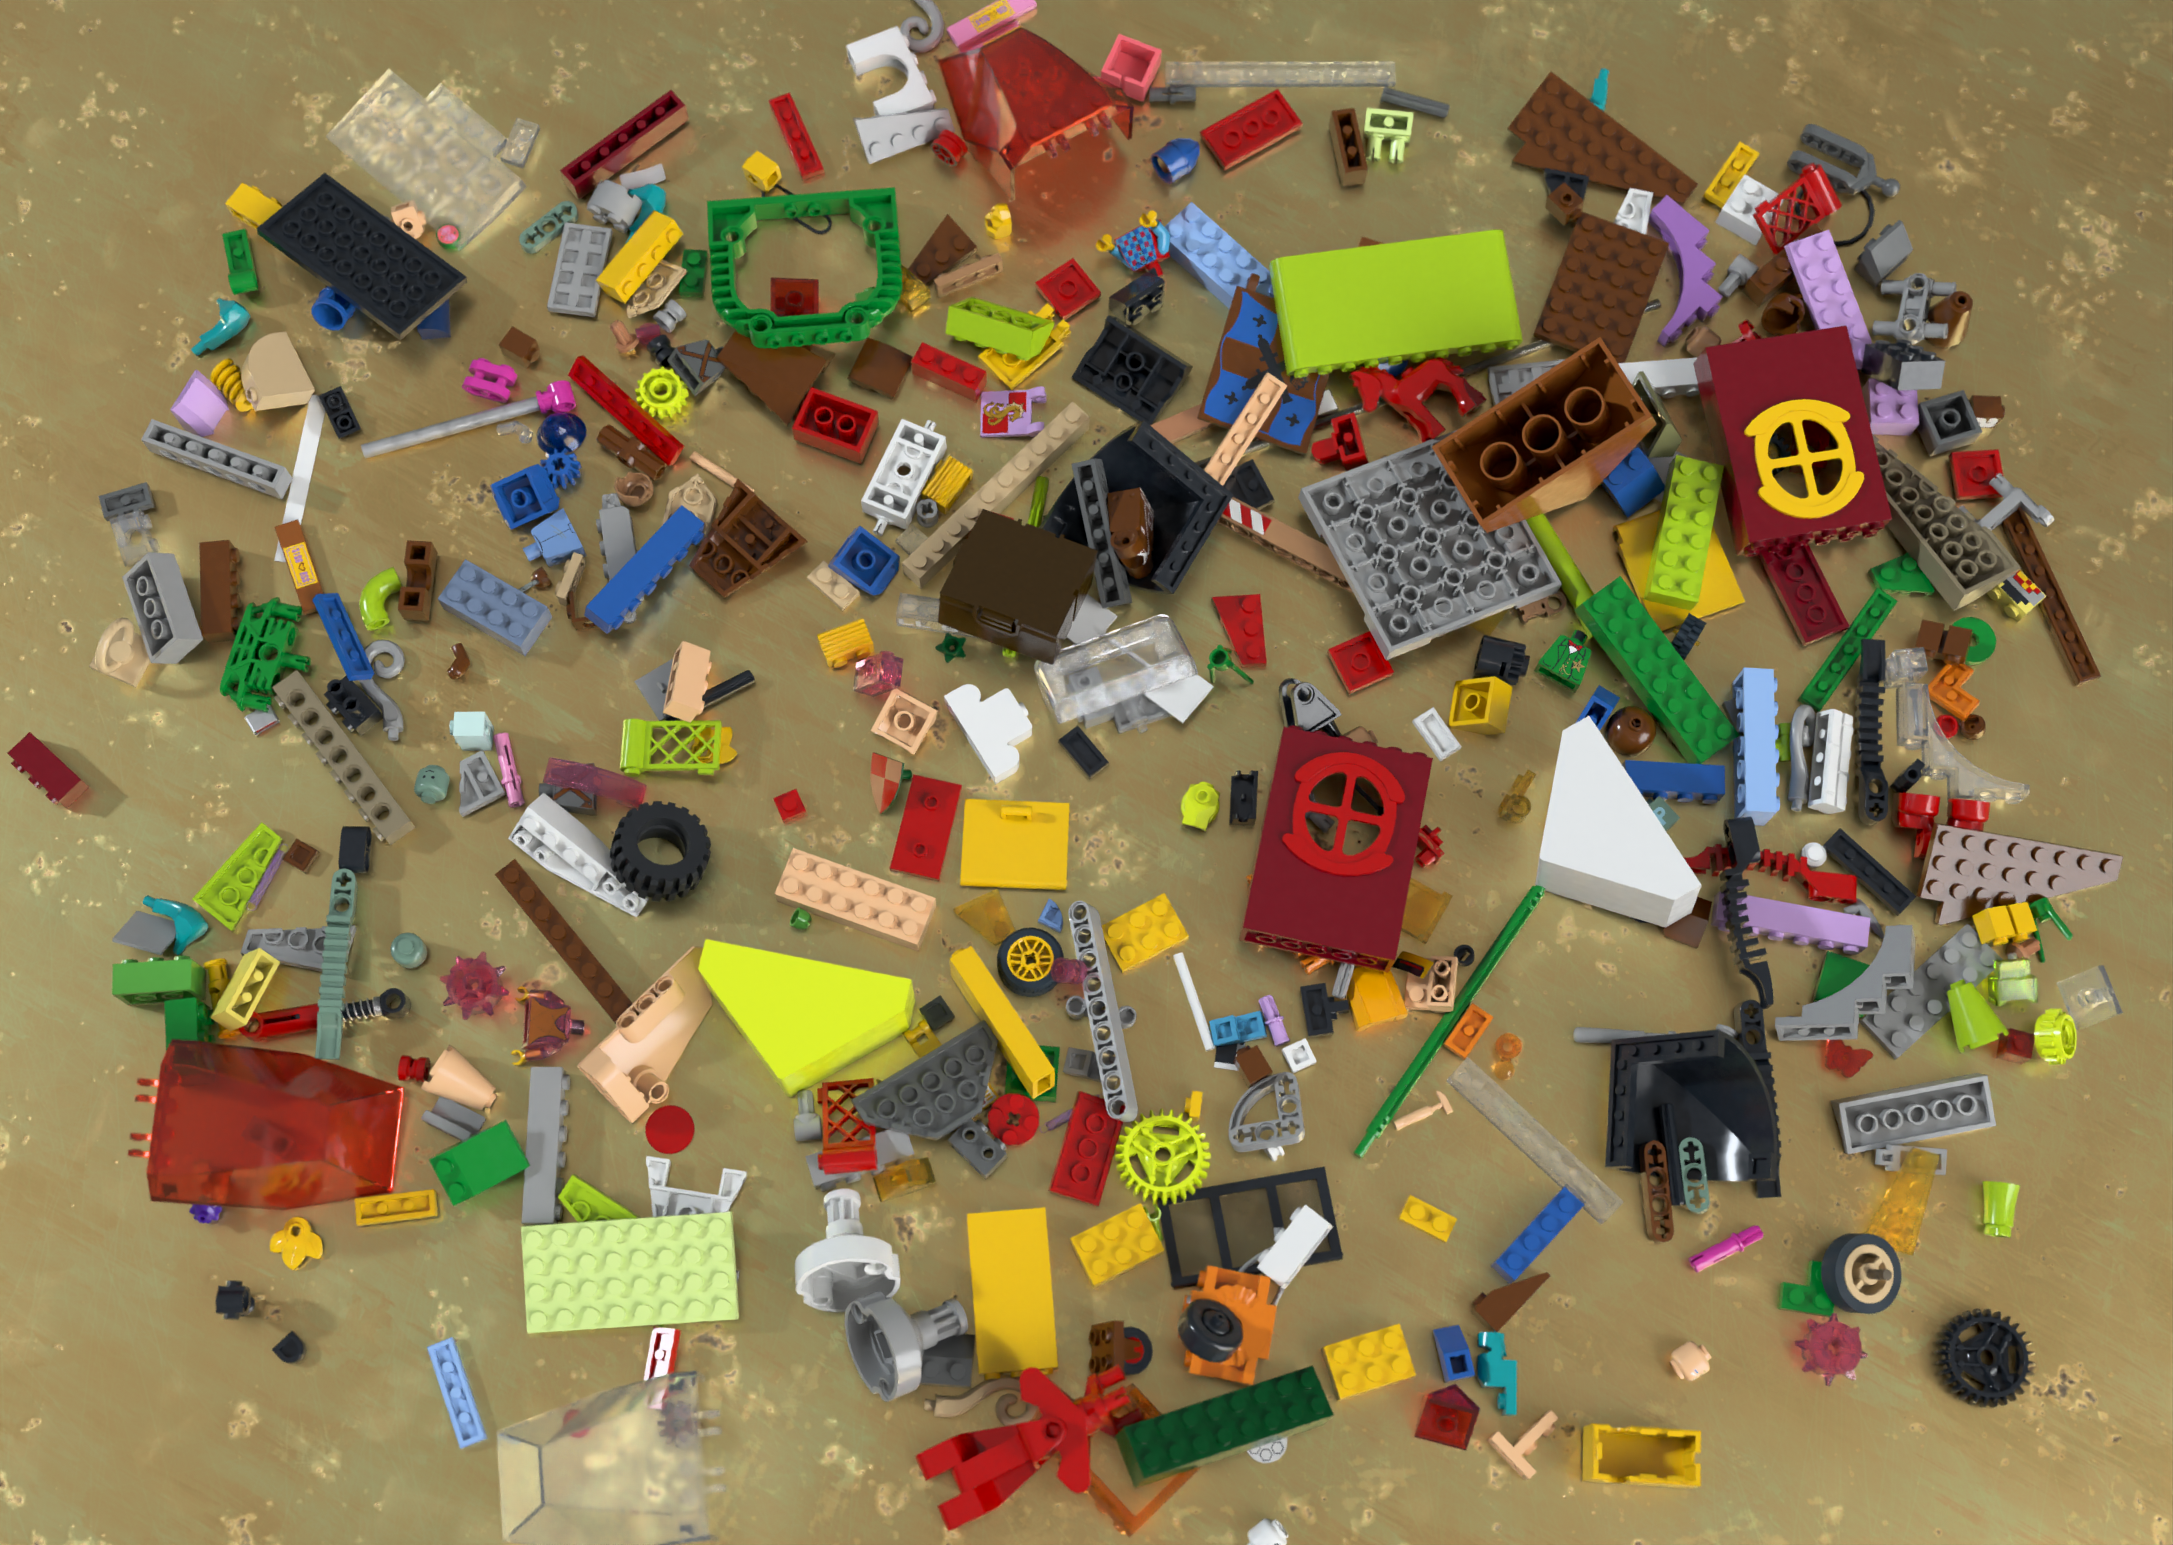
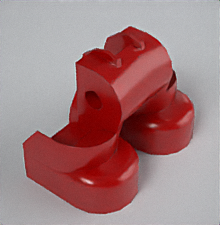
M1893 793L1891 817L1894 826L1917 828L1914 858H1923L1925 861L1934 825V817L1939 812L1940 797L1914 793ZM1948 799V819L1946 825L1983 831L1984 823L1989 819L1990 802Z

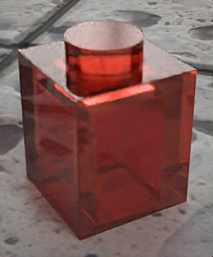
M2012 1028L2008 1029L2009 1035L2004 1036L2003 1033L2000 1034L1996 1054L1997 1059L2021 1065L2032 1058L2035 1034Z

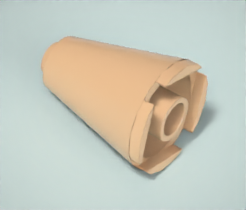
M451 1045L448 1046L447 1050H444L430 1071V1078L428 1081L425 1080L421 1087L427 1093L479 1110H483L484 1107L490 1108L498 1096L494 1093L496 1088Z

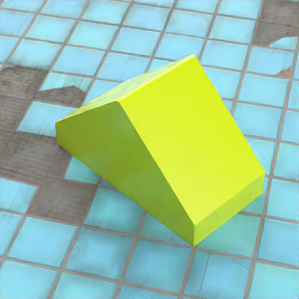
M705 939L698 968L711 994L789 1098L796 1096L799 1091L812 1087L900 1037L907 1030H910L916 1002L911 979Z

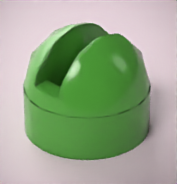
M797 908L790 919V926L804 930L809 927L810 924L808 922H811L812 918L807 911Z

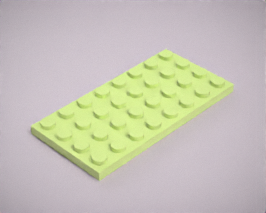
M732 1211L526 1225L521 1227L527 1333L733 1320L739 1318Z

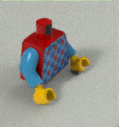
M1151 210L1147 216L1145 213H1142L1139 218L1141 224L1139 227L1115 239L1113 244L1111 243L1112 237L1109 234H1104L1102 241L1097 240L1096 248L1102 252L1109 249L1111 255L1120 260L1133 272L1147 270L1151 274L1162 277L1164 274L1159 263L1170 256V233L1162 225L1161 219L1155 220L1157 214Z

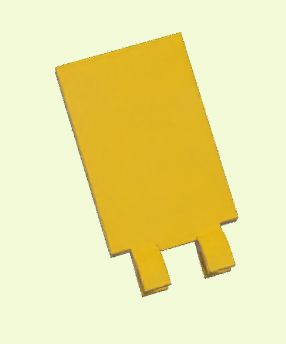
M1048 303L1036 315L1031 310L1028 312V314L1052 320L1055 317L1053 314L1054 309ZM1063 319L1052 329L1041 353L1030 358V360L1018 359L1016 355L1011 353H998L991 347L984 350L978 358L1009 391H1012L1063 346V342L1060 339H1064L1071 333L1069 330L1070 325Z

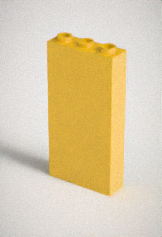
M1045 1207L967 1214L979 1376H984V1380L1000 1379V1374L1011 1373V1378L1020 1377L1021 1373L1029 1367H1036L1045 1375H1052L1053 1370L1058 1369Z

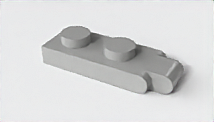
M1886 1144V1149H1876L1875 1164L1885 1165V1170L1946 1175L1947 1149Z

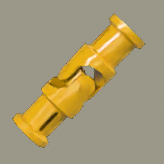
M225 958L214 959L204 963V968L208 970L210 980L208 989L211 995L213 1010L230 981L226 970L228 962ZM218 1023L219 1032L217 1035L220 1039L231 1038L241 1034L238 1029L229 1031Z

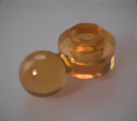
M1511 1033L1501 1035L1495 1042V1051L1501 1058V1061L1495 1065L1494 1073L1502 1081L1513 1077L1515 1069L1511 1059L1518 1056L1522 1048L1520 1039ZM1510 1043L1512 1050L1509 1052L1505 1051L1503 1044Z

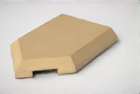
M661 260L627 301L628 318L659 308L686 274L687 270Z
M699 474L694 475L688 482L680 487L677 486L669 492L662 522L663 525L681 505L705 523L702 532L704 536L697 545H701L711 530L717 504L716 497L705 485Z

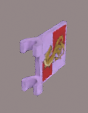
M1034 387L1029 390L981 392V438L1035 437L1045 428L1044 422L1032 423V402L1046 403L1045 387Z

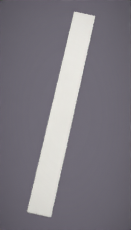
M312 395L309 400L282 524L298 519L301 525L325 415V409L319 395ZM278 542L274 561L286 562L280 542Z

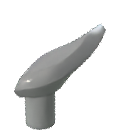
M1856 898V903L1843 908L1846 914L1855 915L1859 913L1863 917L1871 918L1870 927L1881 939L1884 938L1880 924L1862 900Z

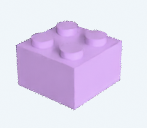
M1868 379L1862 388V393L1872 434L1911 436L1919 425L1917 390H1896L1876 379Z

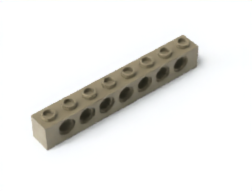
M298 670L272 687L277 693L273 698L282 709L286 707L289 709L291 714L288 715V718L294 726L298 728L301 725L305 733L302 734V737L310 747L315 744L319 750L315 753L324 766L328 763L333 770L329 773L338 784L342 782L348 789L344 793L352 803L357 801L362 808L358 812L366 822L371 820L376 827L372 830L380 841L386 839L392 845L416 828ZM299 699H305L301 706L295 707V703ZM319 717L316 724L309 725V721L312 718ZM333 736L331 742L322 744L324 738ZM347 755L345 761L336 763L339 756ZM354 774H361L359 780L351 782V777ZM375 792L372 800L365 801V796L368 793ZM389 811V816L386 819L379 820L382 812Z

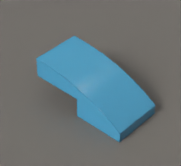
M1261 1011L1237 1017L1231 1015L1209 1021L1214 1046L1242 1043L1267 1037Z

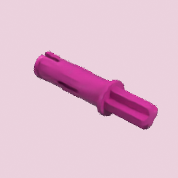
M1754 1225L1738 1234L1732 1233L1730 1238L1690 1257L1689 1262L1695 1272L1698 1273L1737 1251L1743 1252L1745 1247L1764 1237L1763 1232L1759 1226Z

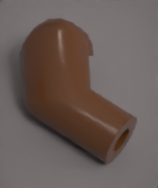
M462 643L451 647L455 660L451 667L448 668L447 674L453 680L462 677L470 666V660Z

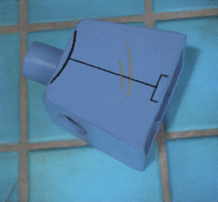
M564 509L557 511L532 528L531 533L536 542L523 548L529 562L543 555L549 567L565 563L568 559L571 560L573 552L581 554L583 557L587 556Z

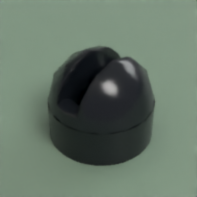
M1460 945L1455 949L1454 957L1458 958V965L1466 967L1473 963L1475 958L1474 950L1469 945ZM1468 952L1469 956L1465 959V961H1461Z

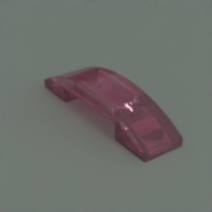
M557 758L548 759L543 778L544 783L565 789L568 787L616 800L618 804L636 809L643 802L647 786L612 771Z

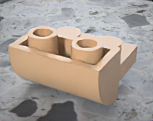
M1449 956L1425 958L1434 962L1425 978L1422 979L1407 973L1406 1009L1432 1010L1434 1013L1453 1011L1458 958Z

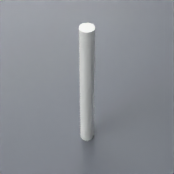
M1182 952L1177 953L1173 957L1205 1050H1213L1216 1047L1214 1046Z

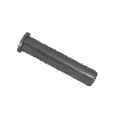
M1386 84L1380 99V103L1385 101L1444 118L1447 117L1450 107L1446 103L1387 88Z

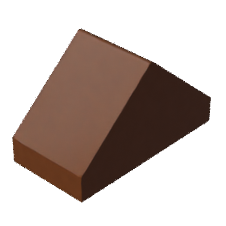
M1599 337L1432 446V449L1478 523L1488 533L1586 499L1656 425V422L1602 338Z

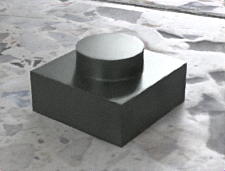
M941 995L919 1009L933 1032L955 1018V1015Z

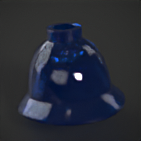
M571 413L550 414L538 428V446L542 451L548 452L551 455L555 454V448L559 450V453L565 448L571 453L585 439V423L581 418Z

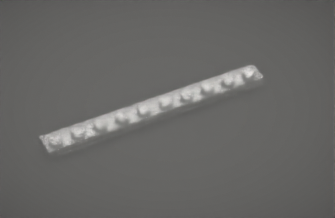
M1165 62V87H1170V85H1175V87H1384L1385 84L1387 87H1395L1396 82L1395 62Z

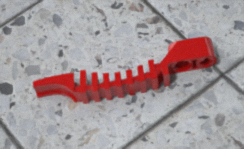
M1715 844L1713 847L1707 846L1697 856L1683 857L1694 874H1706V869H1711L1712 876L1718 877L1720 871L1731 869L1727 846L1722 847V844ZM1764 849L1760 851V862L1748 864L1747 870L1753 871L1755 865H1758V872L1764 873L1767 867H1770V876H1777L1781 870L1782 881L1788 882L1790 877H1795L1808 892V899L1811 901L1845 905L1856 903V876L1811 871L1807 867V857L1801 856L1797 860L1795 854L1788 853L1787 855H1782V851L1770 853V849Z

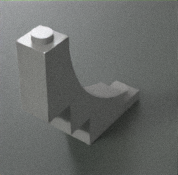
M1886 926L1885 936L1877 956L1864 973L1854 982L1827 998L1803 1005L1802 1017H1776L1775 1028L1779 1041L1858 1039L1859 1015L1885 1014L1887 989H1913L1916 945L1913 926Z

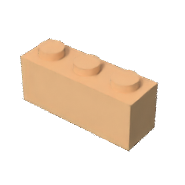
M685 641L677 648L673 656L663 713L690 723L696 715L702 713L705 705L702 696L708 687L706 675H708L712 662L709 661L710 650Z

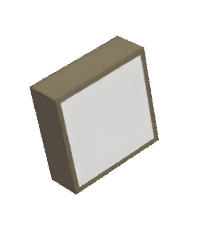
M1330 388L1324 391L1317 419L1337 413L1339 410Z

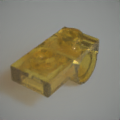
M901 264L903 288L900 299L905 307L913 312L931 299V293L922 281Z
M1528 769L1524 776L1520 774L1517 776L1511 786L1515 788L1512 796L1506 794L1499 806L1503 809L1499 817L1512 823H1521L1526 819L1531 811V802L1524 794L1536 776L1534 772ZM1512 806H1521L1524 810V813H1516L1513 810Z

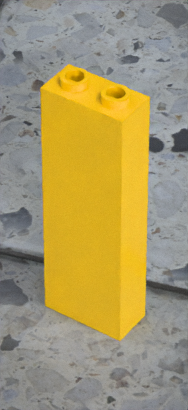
M973 947L960 948L955 951L952 957L949 958L952 979L980 1021H986L998 1040V1048L1032 1099L1054 1087L1055 1069Z

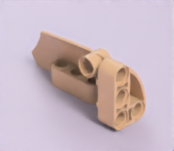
M692 946L617 1019V1027L577 1065L594 1087L630 1123H634L649 1108L648 1104L650 1102L661 1103L666 1099L669 1087L665 1081L713 1004L711 992L698 970L703 947Z

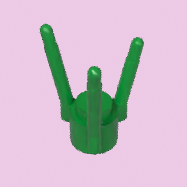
M1218 645L1217 649L1210 653V664L1207 665V668L1209 669L1211 683H1215V670L1226 671L1229 668L1250 684L1254 683L1250 676L1232 662V658L1229 655L1232 653L1231 649Z
M2047 897L2029 905L2037 928L2033 935L2036 940L2040 941L2041 949L2038 951L2041 963L2045 962L2036 920L2039 919L2040 923L2052 919L2067 940H2071L2073 937L2072 933L2053 909Z

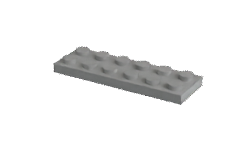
M1966 924L1914 971L1913 989H1894L1886 997L1885 1014H1867L1859 1022L1894 1059H1897L1950 1011L1947 991L1951 990L1950 984L1964 979L1966 983L1972 982L1976 987L2004 960L1988 944H1981L1979 935L1969 924Z

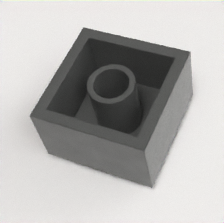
M1964 390L1918 404L1919 425L1917 430L1929 457L1973 444L1982 433Z

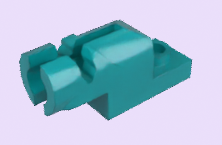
M1479 1332L1478 1347L1488 1351V1353L1477 1355V1378L1481 1388L1502 1389V1393H1498V1409L1502 1410V1416L1517 1415V1360H1504V1357H1507L1504 1333Z

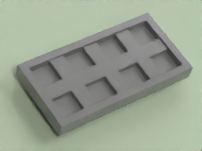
M565 222L547 304L548 311L588 317L596 316L601 287L596 279L606 268L613 235L611 228Z
M1565 359L1489 367L1487 373L1493 406Z

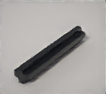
M746 670L707 690L702 696V700L705 701L704 708L753 684L755 678L752 672ZM663 713L666 721L682 720Z
M1666 1103L1659 1105L1663 1146L1666 1151L1671 1205L1683 1206L1686 1202L1675 1111L1673 1104Z

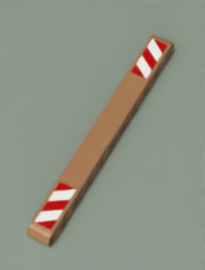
M1232 497L1217 523L1353 593L1327 545Z

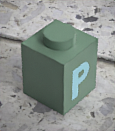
M1660 796L1654 801L1650 798L1646 801L1666 832L1680 819Z

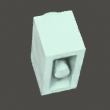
M454 712V720H450L449 725L450 735H453L455 742L459 744L463 751H493L494 726L486 713Z

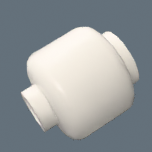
M1265 1518L1248 1532L1250 1543L1247 1545H1287L1286 1538L1288 1534L1278 1520L1274 1519L1272 1521Z

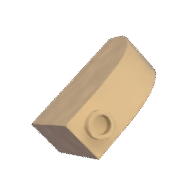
M286 331L268 334L254 343L241 371L246 398L251 402L254 410L259 411L308 404L315 389Z

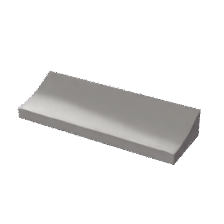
M1981 1073L1831 1100L1841 1134L1844 1153L1846 1154L1886 1147V1144L1899 1145L1996 1126L1988 1076Z

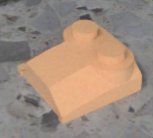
M894 687L871 731L915 754L929 728L935 723L938 710Z

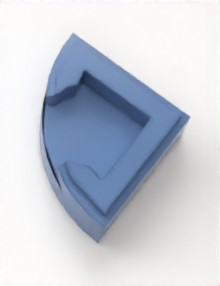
M1049 899L1038 919V923L1061 933L1063 928L1062 913L1057 904Z

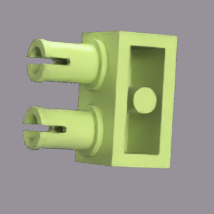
M1367 108L1364 138L1368 139L1366 160L1371 161L1372 152L1374 151V161H1379L1382 141L1387 140L1391 141L1388 161L1394 163L1395 154H1398L1397 163H1403L1405 143H1410L1413 112Z

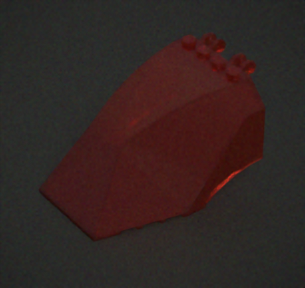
M1018 20L938 60L964 143L974 159L979 161L998 182L1010 201L1015 200V168L1044 152H1047L1052 159L1057 157L1055 147L1060 145L1064 152L1069 151L1070 144L1067 140L1086 130L1093 137L1099 135L1096 125L1100 123L1106 131L1111 129L1112 125L1109 118H1112L1127 140L1132 138L1134 106L1122 88L1098 77L1053 44L1028 30Z
M180 1039L171 1040L161 1062L159 1080L137 1079V1084L140 1086H158L156 1097L144 1094L135 1095L136 1102L156 1103L152 1134L130 1133V1139L133 1141H151L150 1150L131 1149L128 1150L127 1155L148 1158L146 1174L150 1200L153 1202L289 1210L393 1192L404 1087L321 1059H315V1057L304 1053Z

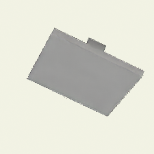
M673 659L634 681L659 721L665 719L663 709Z
M136 911L113 937L112 942L162 955L176 938L175 921Z

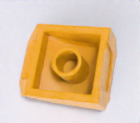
M1364 967L1354 968L1346 993V1000H1348L1357 1032L1366 1030L1368 1027L1406 1018L1408 1013L1391 970L1387 973Z

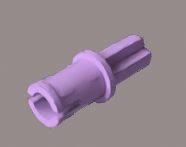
M1267 995L1260 998L1259 1004L1266 1020L1264 1024L1270 1030L1275 1047L1290 1042L1282 1021L1284 1017L1280 1016L1273 996Z

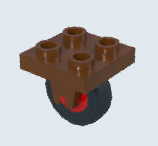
M1116 1320L1091 1325L1092 1330L1089 1334V1342L1092 1345V1357L1089 1361V1369L1092 1374H1100L1117 1364L1121 1366L1124 1375L1139 1374L1148 1367L1152 1360V1343L1147 1334L1141 1329L1131 1326L1124 1327V1321Z

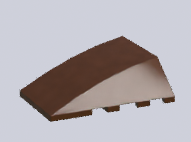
M735 330L717 356V360L739 381L742 380L749 387L748 390L754 396L757 395L772 413L775 412L781 418V422L787 427L799 410L801 401L819 374L821 372L824 373L836 353L813 345L757 348L752 344L749 337L743 336Z
M737 479L731 495L726 498L722 511L718 518H715L711 525L712 529L707 538L705 537L689 566L720 595L726 598L808 541L759 499L744 483Z

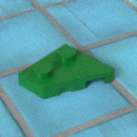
M1908 553L1875 566L1868 571L1876 588L1878 587L1885 593L1897 592L1910 595L1912 592L1924 593V595L1929 596L1935 592L1929 579L1918 567L1915 559L1911 558Z

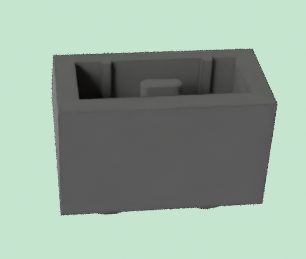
M1898 220L1893 226L1888 224L1880 232L1879 235L1881 236L1877 240L1872 238L1864 246V251L1857 258L1859 262L1854 270L1874 289L1883 279H1886L1901 266L1913 251L1901 220Z

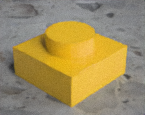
M1192 1091L1191 1098L1186 1097L1184 1113H1189L1188 1119L1191 1117L1192 1121L1198 1122L1203 1092Z

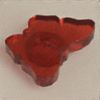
M1827 1040L1825 1066L1829 1070L1836 1069L1841 1071L1845 1078L1853 1077L1873 1057V1053L1867 1049L1852 1050L1851 1046H1845L1843 1040Z

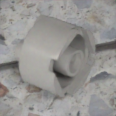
M600 180L587 204V210L594 214L593 219L604 225L606 222L612 223L617 231L626 233L642 206V201L635 194L633 197H630L627 194L628 189L609 180H604V182Z

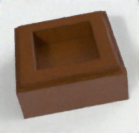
M296 839L283 860L306 874L320 852L301 840Z

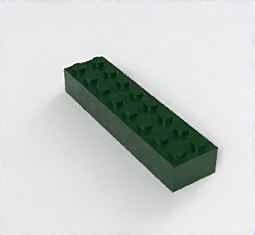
M1312 1365L1125 1426L1115 1436L1134 1488H1138L1322 1426L1334 1414Z

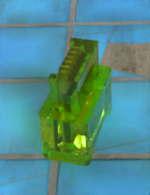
M2022 957L1994 960L1995 976H1988V998L1990 1003L1995 1006H2003L2008 1000L2028 999L2032 1003H2038V978L2031 974L2030 959Z

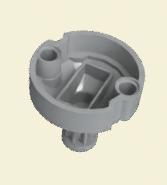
M875 1292L850 1302L845 1313V1332L853 1362L869 1390L873 1394L879 1393L883 1401H891L918 1388L921 1380L923 1350L935 1346L938 1341L952 1335L960 1336L965 1334L968 1329L966 1313L959 1301L954 1298L944 1301L941 1306L929 1311L921 1310L909 1315L892 1298H885L882 1292Z

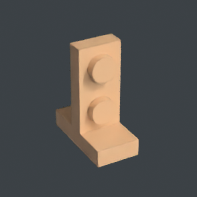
M1552 1410L1547 1411L1513 1446L1499 1431L1493 1433L1487 1441L1524 1480L1530 1479L1537 1471L1521 1455L1524 1453L1528 1456L1538 1446L1535 1441L1541 1435L1546 1438L1556 1428L1554 1422L1558 1417Z

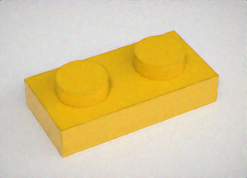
M1410 1195L1398 1220L1446 1243L1457 1218Z

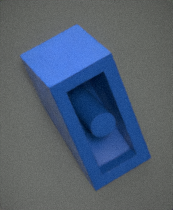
M1599 685L1576 723L1590 716L1600 731L1620 697Z

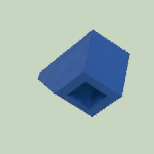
M1455 1325L1433 1330L1444 1382L1447 1383L1475 1376L1469 1347L1460 1326Z

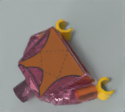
M523 986L517 988L520 993H525L524 997L515 998V1000L519 1004L525 1005L522 1049L526 1051L513 1050L511 1052V1055L520 1054L521 1056L518 1062L512 1063L513 1065L524 1066L527 1061L532 1062L546 1059L559 1052L562 1046L569 1042V1034H583L584 1020L570 1019L571 1007L565 1005L564 1000L552 991L532 989L529 992Z

